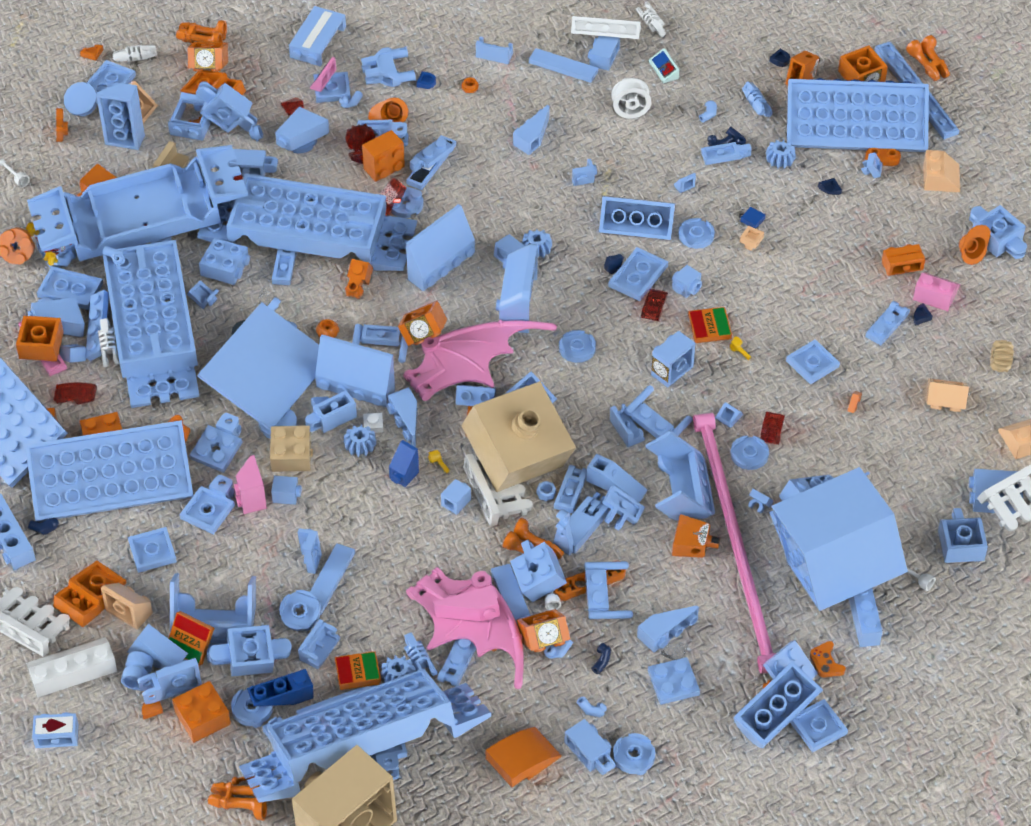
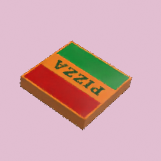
M725 307L688 311L695 343L732 339Z
M179 611L176 613L168 639L188 653L184 659L191 660L196 658L198 666L203 665L214 627Z
M376 651L335 657L340 690L381 684Z

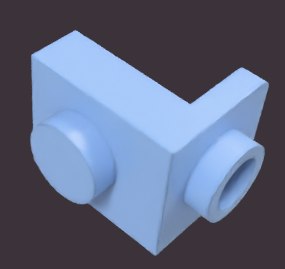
M591 158L587 159L586 167L572 169L573 186L594 183L597 168L595 164H592Z
M200 280L187 295L204 309L207 305L211 307L218 299L216 295L219 290L215 289L212 291Z

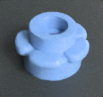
M252 125L251 129H249V135L252 140L255 139L257 142L263 138V132L260 125Z

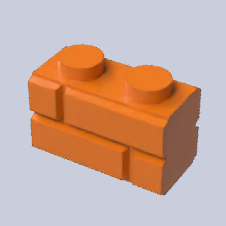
M907 244L904 247H890L883 250L882 263L887 275L891 276L924 270L925 257L919 244Z

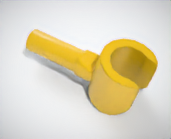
M735 336L731 340L730 349L740 352L749 360L751 356L741 347L742 340Z
M439 450L428 452L430 463L438 462L445 473L450 472L441 459Z

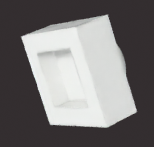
M382 413L363 414L364 428L369 426L374 433L383 432Z

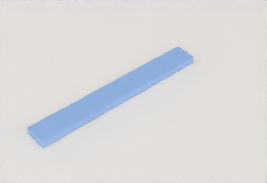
M891 41L875 46L876 53L899 82L909 81L915 84H923ZM929 92L930 123L943 140L958 135L959 129Z

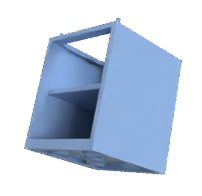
M860 467L772 505L787 563L819 611L908 572L895 515L868 479L869 471L864 473Z

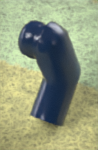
M730 126L726 134L731 135L736 144H746L745 137Z
M710 135L707 141L709 146L733 143L734 139L731 135H728L718 140L715 135Z
M49 518L41 523L31 520L28 524V529L46 535L59 526V521L56 518Z
M601 643L597 649L601 656L591 668L595 674H600L609 663L612 650L605 643Z

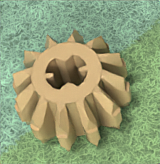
M996 340L993 343L990 354L992 370L1008 372L1011 369L1014 353L1012 342Z

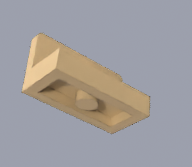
M169 141L153 164V168L170 163L184 168L189 161V156L177 153L176 143Z

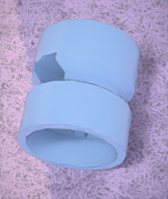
M134 651L129 653L125 663L126 668L123 670L121 683L129 689L140 690L137 680L151 673L154 659L144 652Z

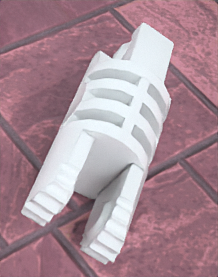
M648 1L645 2V7L647 8L645 12L640 7L636 8L637 13L652 32L656 31L660 37L666 35L662 27L665 23Z
M136 45L113 52L112 57L116 62H133L157 56L155 45Z
M107 318L101 319V330H98L103 367L109 366L107 354L112 353L115 364H120L114 327L110 328V322Z

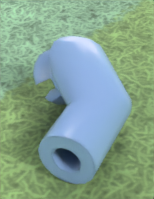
M356 91L350 99L347 96H342L339 99L341 107L357 106L363 97V93Z
M710 100L705 103L706 112L699 115L701 122L704 123L716 116V102Z
M108 246L104 247L103 255L112 257L114 264L117 266L124 264L125 257L121 250Z
M568 640L561 646H547L544 650L545 656L550 659L562 658L574 642Z
M584 696L577 700V704L586 715L599 718L605 715L604 712L607 710L605 704L597 703L596 706H593Z

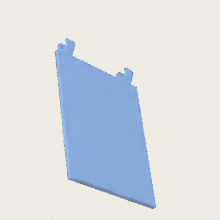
M276 297L268 306L261 302L197 375V377L270 431L271 426L277 425L314 381L319 351L318 343L275 312L281 303Z

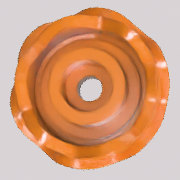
M331 319L320 321L316 327V333L319 338L321 335L336 338L339 332L338 324Z

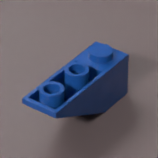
M306 669L247 688L254 706L296 705L314 698L313 683Z

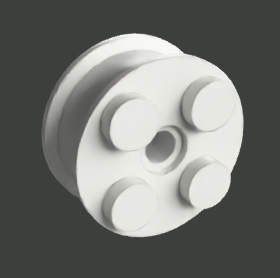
M624 78L612 89L613 107L619 116L628 119L638 118L650 109L651 97L648 85L644 81L637 78Z

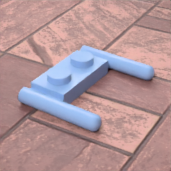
M361 324L355 325L352 343L358 345L360 342L362 344L387 346L400 345L398 361L400 363L406 361L408 345L398 327L366 324L364 326Z
M648 385L624 410L627 416H631L632 420L655 438L669 431L679 436L693 420L691 416H686L674 429L672 424L645 403L642 404L654 391L651 385Z
M627 561L585 562L588 618H632L633 612L631 610L609 611L606 570L628 569L629 563Z

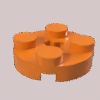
M14 227L0 235V257L8 263L23 264L34 254L35 243L30 233L25 229ZM18 242L20 249L15 250L12 244Z

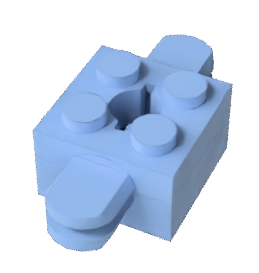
M206 81L199 84L196 95L205 101L200 114L227 133L237 125L249 132L252 125L256 126L258 119L249 113L253 103L226 83L218 89Z
M1001 205L990 212H987L981 206L971 209L969 220L973 223V227L986 225L990 229V240L987 246V250L998 257L1007 251L1015 259L1025 256L1027 244L1022 240L1026 226Z
M269 625L230 628L227 632L226 644H216L210 647L209 661L212 665L230 664L231 677L273 673L274 660L288 658L292 645L287 638L271 639Z

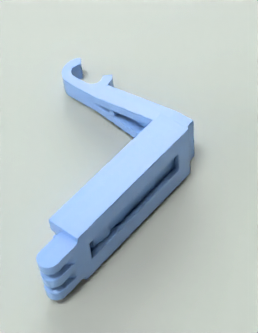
M598 492L593 497L587 496L571 516L569 512L563 509L556 515L560 521L556 525L557 531L553 544L557 545L569 556L571 553L576 554L602 523L610 510L609 507L602 503L605 496H602L600 499L601 494Z

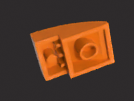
M208 70L198 71L180 90L181 92L196 94L199 84L206 81L216 89L226 83L241 95L246 92L242 80L228 79L226 73Z
M96 560L70 578L68 586L54 595L53 607L61 613L69 615L71 620L84 627L105 609L101 587L114 583H120L125 586L127 580Z
M536 727L516 732L485 750V759L511 787H514L525 778L530 780L561 758V754Z

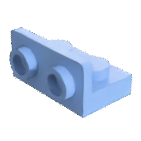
M457 385L455 403L456 405L474 406L493 399L496 395V387Z
M299 528L297 533L301 553L304 555V564H306L308 573L315 574L322 556L318 531Z

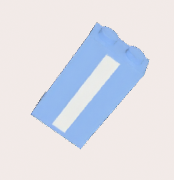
M314 6L289 44L290 58L321 66V54L337 30L344 31L346 28L345 14Z

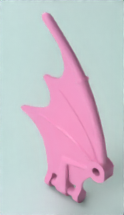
M499 320L457 329L435 338L428 337L421 343L423 353L425 354L422 364L416 369L405 371L403 377L406 381L410 382V386L416 393H420L419 396L423 401L429 400L434 393L461 382H478L494 388L489 372V362L497 355L513 353V349L508 344V339L512 334L525 329L554 331L557 329V326L554 323Z
M436 567L432 570V574L424 576L417 582L416 586H411L406 590L407 595L412 600H416L421 604L434 622V634L427 646V650H432L457 639H467L473 642L476 646L478 657H481L490 650L502 649L511 656L515 664L514 687L516 689L522 687L524 669L523 636L520 634L509 606L493 585L492 587L499 604V617L491 620L471 621L441 618L435 615L433 601L491 586L492 579L486 571L474 573L470 580H452L445 576L440 568Z

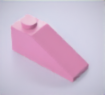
M492 585L433 601L436 617L484 621L500 616L499 604Z

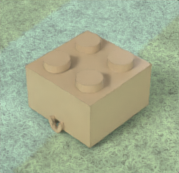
M271 426L270 463L272 472L311 471L313 449H311L310 426Z

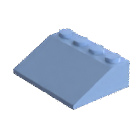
M460 204L406 243L408 280L422 291L433 286L436 281L445 277L449 271L458 267L461 262L475 253V239Z
M321 335L315 373L316 387L338 394L347 390L352 398L370 402L377 406L387 407L388 395L395 392L393 354Z

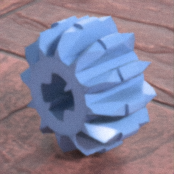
M776 140L775 143L770 142L769 147L766 149L767 162L771 164V167L777 166V169L779 167L785 169L786 166H791L796 158L795 146H791V142L785 143L784 140L782 142Z
M538 229L534 232L529 230L528 233L524 234L521 241L525 246L529 244L538 245V257L544 258L546 254H550L552 239L550 234L545 233L544 230L541 232Z
M362 424L360 427L353 425L352 429H347L343 438L345 449L351 455L356 453L358 457L360 454L367 456L368 452H373L376 446L374 431H371L369 426L363 428Z
M395 654L393 660L387 658L386 663H382L380 674L385 683L416 672V669L411 659L406 660L404 655L398 658Z

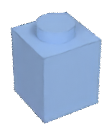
M274 476L271 490L273 503L296 505L297 497H301L302 491L301 485H298V477Z
M454 479L441 493V506L456 515L471 500V488L466 483L460 482L457 479Z

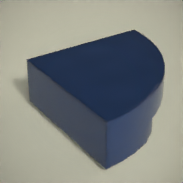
M835 178L818 182V188L827 194L840 195L842 193V189Z
M924 303L920 304L914 312L913 321L915 326L932 320L933 316Z

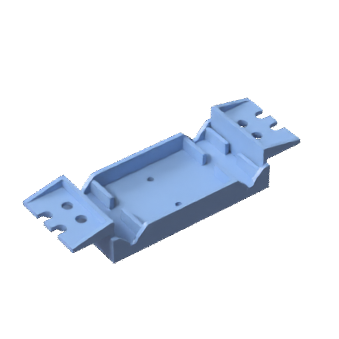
M232 145L197 149V156L191 160L186 168L170 163L89 185L79 197L63 192L60 186L27 200L31 217L41 216V219L33 221L35 231L45 230V233L37 235L41 252L74 243L78 259L83 261L103 255L102 251L105 246L114 249L133 247L221 223L217 204L249 196L244 180H233L235 176L241 175L239 166L229 167L230 163L237 161ZM214 167L219 169L217 172L211 171V169ZM217 181L223 182L222 185H216L215 183ZM58 210L60 212L58 215H52L53 211ZM58 224L64 225L63 228L56 229Z
M244 174L243 180L249 196L217 204L221 223L200 228L197 238L209 242L217 238L231 243H235L242 235H246L258 246L339 259L353 252L362 261L369 262L375 271H404L407 254L400 253L399 251L406 249V243L409 241L403 239V237L414 236L417 220L386 216L385 195ZM233 208L231 212H228L227 209ZM224 221H228L227 225H223L222 223ZM387 233L393 234L390 237L385 236ZM384 246L389 247L386 251L381 249Z
M167 237L152 241L150 244L145 243L138 246L120 248L118 250H121L125 257V262L121 266L115 265L112 257L103 255L122 378L126 377L131 408L151 405V398L153 396H158L161 403L170 402V395L172 393H177L180 400L200 397L194 366H198L176 240ZM175 379L174 383L168 382V380ZM156 382V385L153 387L149 385V383Z
M421 669L267 725L274 752H271L268 756L240 765L239 769L245 779L255 776L248 779L247 783L250 788L259 786L252 789L259 803L291 798L301 791L298 782L304 777L310 763H316V765L328 769L356 745L369 756L423 736L432 718L442 722L451 735L456 738L492 715L484 704L477 706V704L481 703L477 695L470 698V696L474 695V692L467 683L441 691L425 669Z

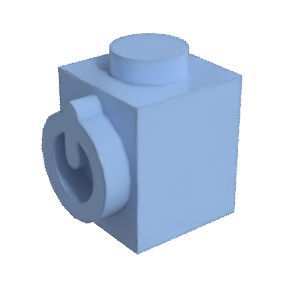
M689 265L677 271L672 277V289L685 298L690 294L695 295L702 286L701 273Z

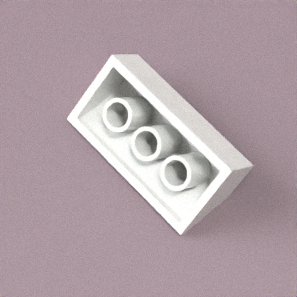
M106 637L26 663L37 698L117 672L115 658Z

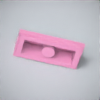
M332 57L323 67L310 86V89L318 92L324 89L336 71L335 57Z

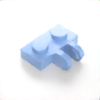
M614 485L610 487L602 502L611 509L604 519L606 523L609 524L616 513L620 515L614 526L618 531L626 520L633 525L636 524L645 508Z

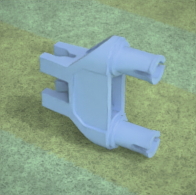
M385 47L374 56L361 58V67L366 76V85L381 83L389 87H396L403 82L416 81L414 70L399 72L396 70L393 59L407 58V47L396 49Z

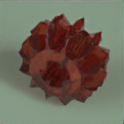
M358 124V126L352 125L351 129H347L345 140L349 149H353L354 152L358 150L362 152V145L376 137L372 127H368L366 124L363 126Z

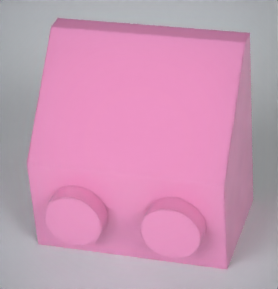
M923 272L915 286L913 300L949 311L960 283Z
M252 455L237 473V484H234L236 503L238 508L242 507L243 514L267 509L263 481L255 456Z

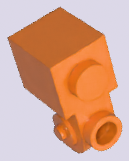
M351 259L347 274L349 282L345 287L346 296L360 299L364 293L362 284L369 285L373 267L369 262Z

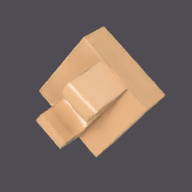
M747 226L740 237V243L745 244V248L752 251L753 248H757L764 238V232Z

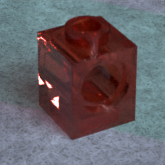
M771 412L765 413L761 430L762 440L770 444L779 445L785 415Z

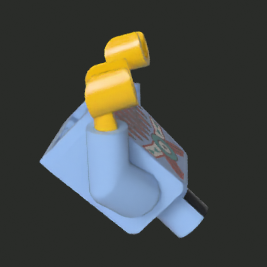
M33 222L27 224L25 229L30 233L31 237L35 235L37 249L49 268L52 266L57 268L61 266L67 267L76 258L74 243L41 252L37 235L45 233V230L35 231Z

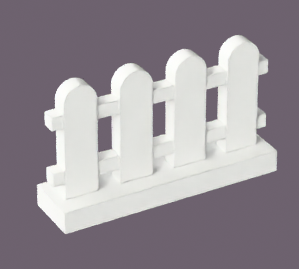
M572 16L571 33L639 39L641 21Z
M467 454L465 456L464 471L490 526L497 525L499 517L508 519L509 515L521 513L522 516L527 515V512L532 509L533 503L529 499H521L526 490L524 485L517 484L496 492L479 458L475 459L474 454ZM512 498L515 499V501H511V502H506V503H503V502H502V500H507V499H512Z
M1031 464L986 489L977 497L981 504L988 501V509L994 510L1000 519L998 524L1000 527L1004 526L1008 531H1014L1018 527L1016 519L1019 517L1023 522L1031 521V504L1027 505L1020 495L1021 492H1024L1031 502ZM1003 492L1005 496L1000 497L999 494ZM1008 500L1016 513L1012 514L1004 502Z
M19 587L12 588L10 591L5 590L3 592L4 596L0 599V632L44 657L49 653L48 643H54L56 641L55 637L62 630L67 631L69 629V615L60 614L57 617L53 616V606L45 605L39 608L38 598L36 596H29L23 599V590ZM14 604H19L12 612L9 611ZM31 612L35 613V614H34L31 618H29L27 621L24 619V618H25L26 616H28ZM45 622H51L43 630L40 629Z

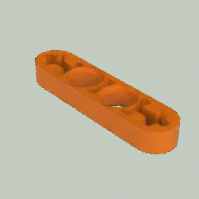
M626 569L618 570L620 571L619 573L614 570H606L607 585L624 579ZM585 572L565 578L567 583L553 591V594L558 595L561 601L585 594L586 585L584 587L575 585L577 581L586 583Z

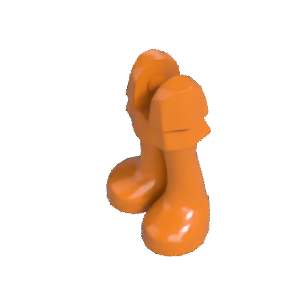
M219 20L214 28L184 22L179 25L176 38L191 44L194 41L223 42L226 39L227 22Z
M929 35L923 39L922 43L918 40L911 41L907 45L906 51L923 65L925 73L933 81H937L940 79V75L943 78L950 76V72L944 60L934 50L937 45L936 38L933 35Z
M524 518L518 520L514 532L510 531L503 542V548L524 553L521 540H529L534 546L545 542L553 549L557 559H561L564 555V552L550 540L547 541L532 534L529 531V523Z
M219 782L212 785L211 792L214 794L208 796L207 802L209 805L227 810L229 808L249 809L257 820L264 821L267 816V802L270 801L259 803L256 798L234 797V795L255 797L252 789L259 786L250 788L249 785L239 786L233 785L231 782Z

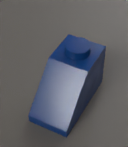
M402 440L389 465V476L394 483L406 487L419 473L418 448Z

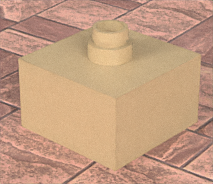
M541 381L474 405L461 425L496 492L563 467L576 449Z
M358 745L353 747L323 773L317 771L312 774L306 781L304 789L292 798L296 826H392L397 821L393 776Z

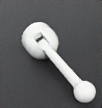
M5 159L0 160V165L5 166L15 175L14 181L19 187L23 188L29 184L30 177L26 173H17L6 164Z
M907 567L908 572L918 578L919 586L922 589L929 591L933 587L936 580L934 576L928 573L919 575Z
M553 591L550 592L544 601L545 608L547 610H558L561 607V600L558 595L553 594Z

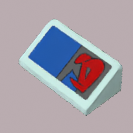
M665 48L649 59L648 62L663 84L679 79V68Z

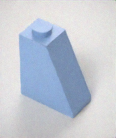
M298 107L275 132L276 144L281 148L293 151L329 133V121L322 116Z
M75 297L31 303V311H28V316L61 318L65 335L84 336L85 323Z
M150 624L144 628L127 651L128 653L134 651L147 653L154 659L153 666L160 670L163 667H170L181 663L188 654Z

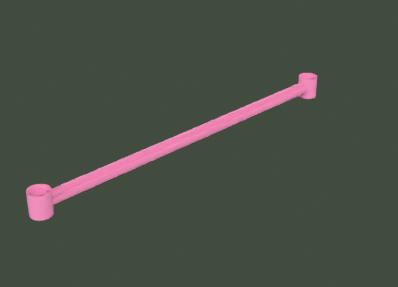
M714 413L693 415L695 432L702 433L761 655L757 657L760 674H765L768 672L763 664L776 653L772 651L714 438L713 430L716 429Z

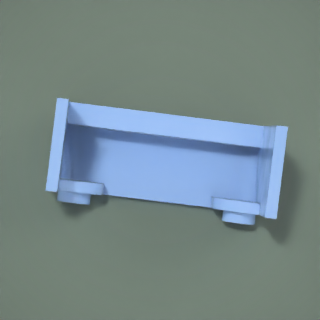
M529 244L508 254L507 258L503 260L505 274L500 300L497 299L496 302L499 320L529 321L533 281L537 280L538 245ZM525 329L518 332L529 333V329Z
M671 431L646 444V448L658 456V467L660 470L669 474L672 496L655 504V507L675 521L679 520L680 514L694 519H703L714 515L715 508L707 464L702 453Z
M175 573L171 579L170 631L176 613L179 611L214 627L210 643H227L228 629L252 627L254 625L256 576H252L248 583V595H243L237 599L235 610L195 609L194 597L188 593H179V573Z

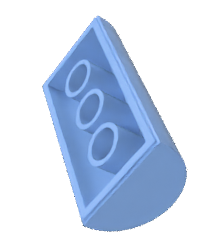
M792 661L733 717L734 722L746 738L759 748H764L823 689Z

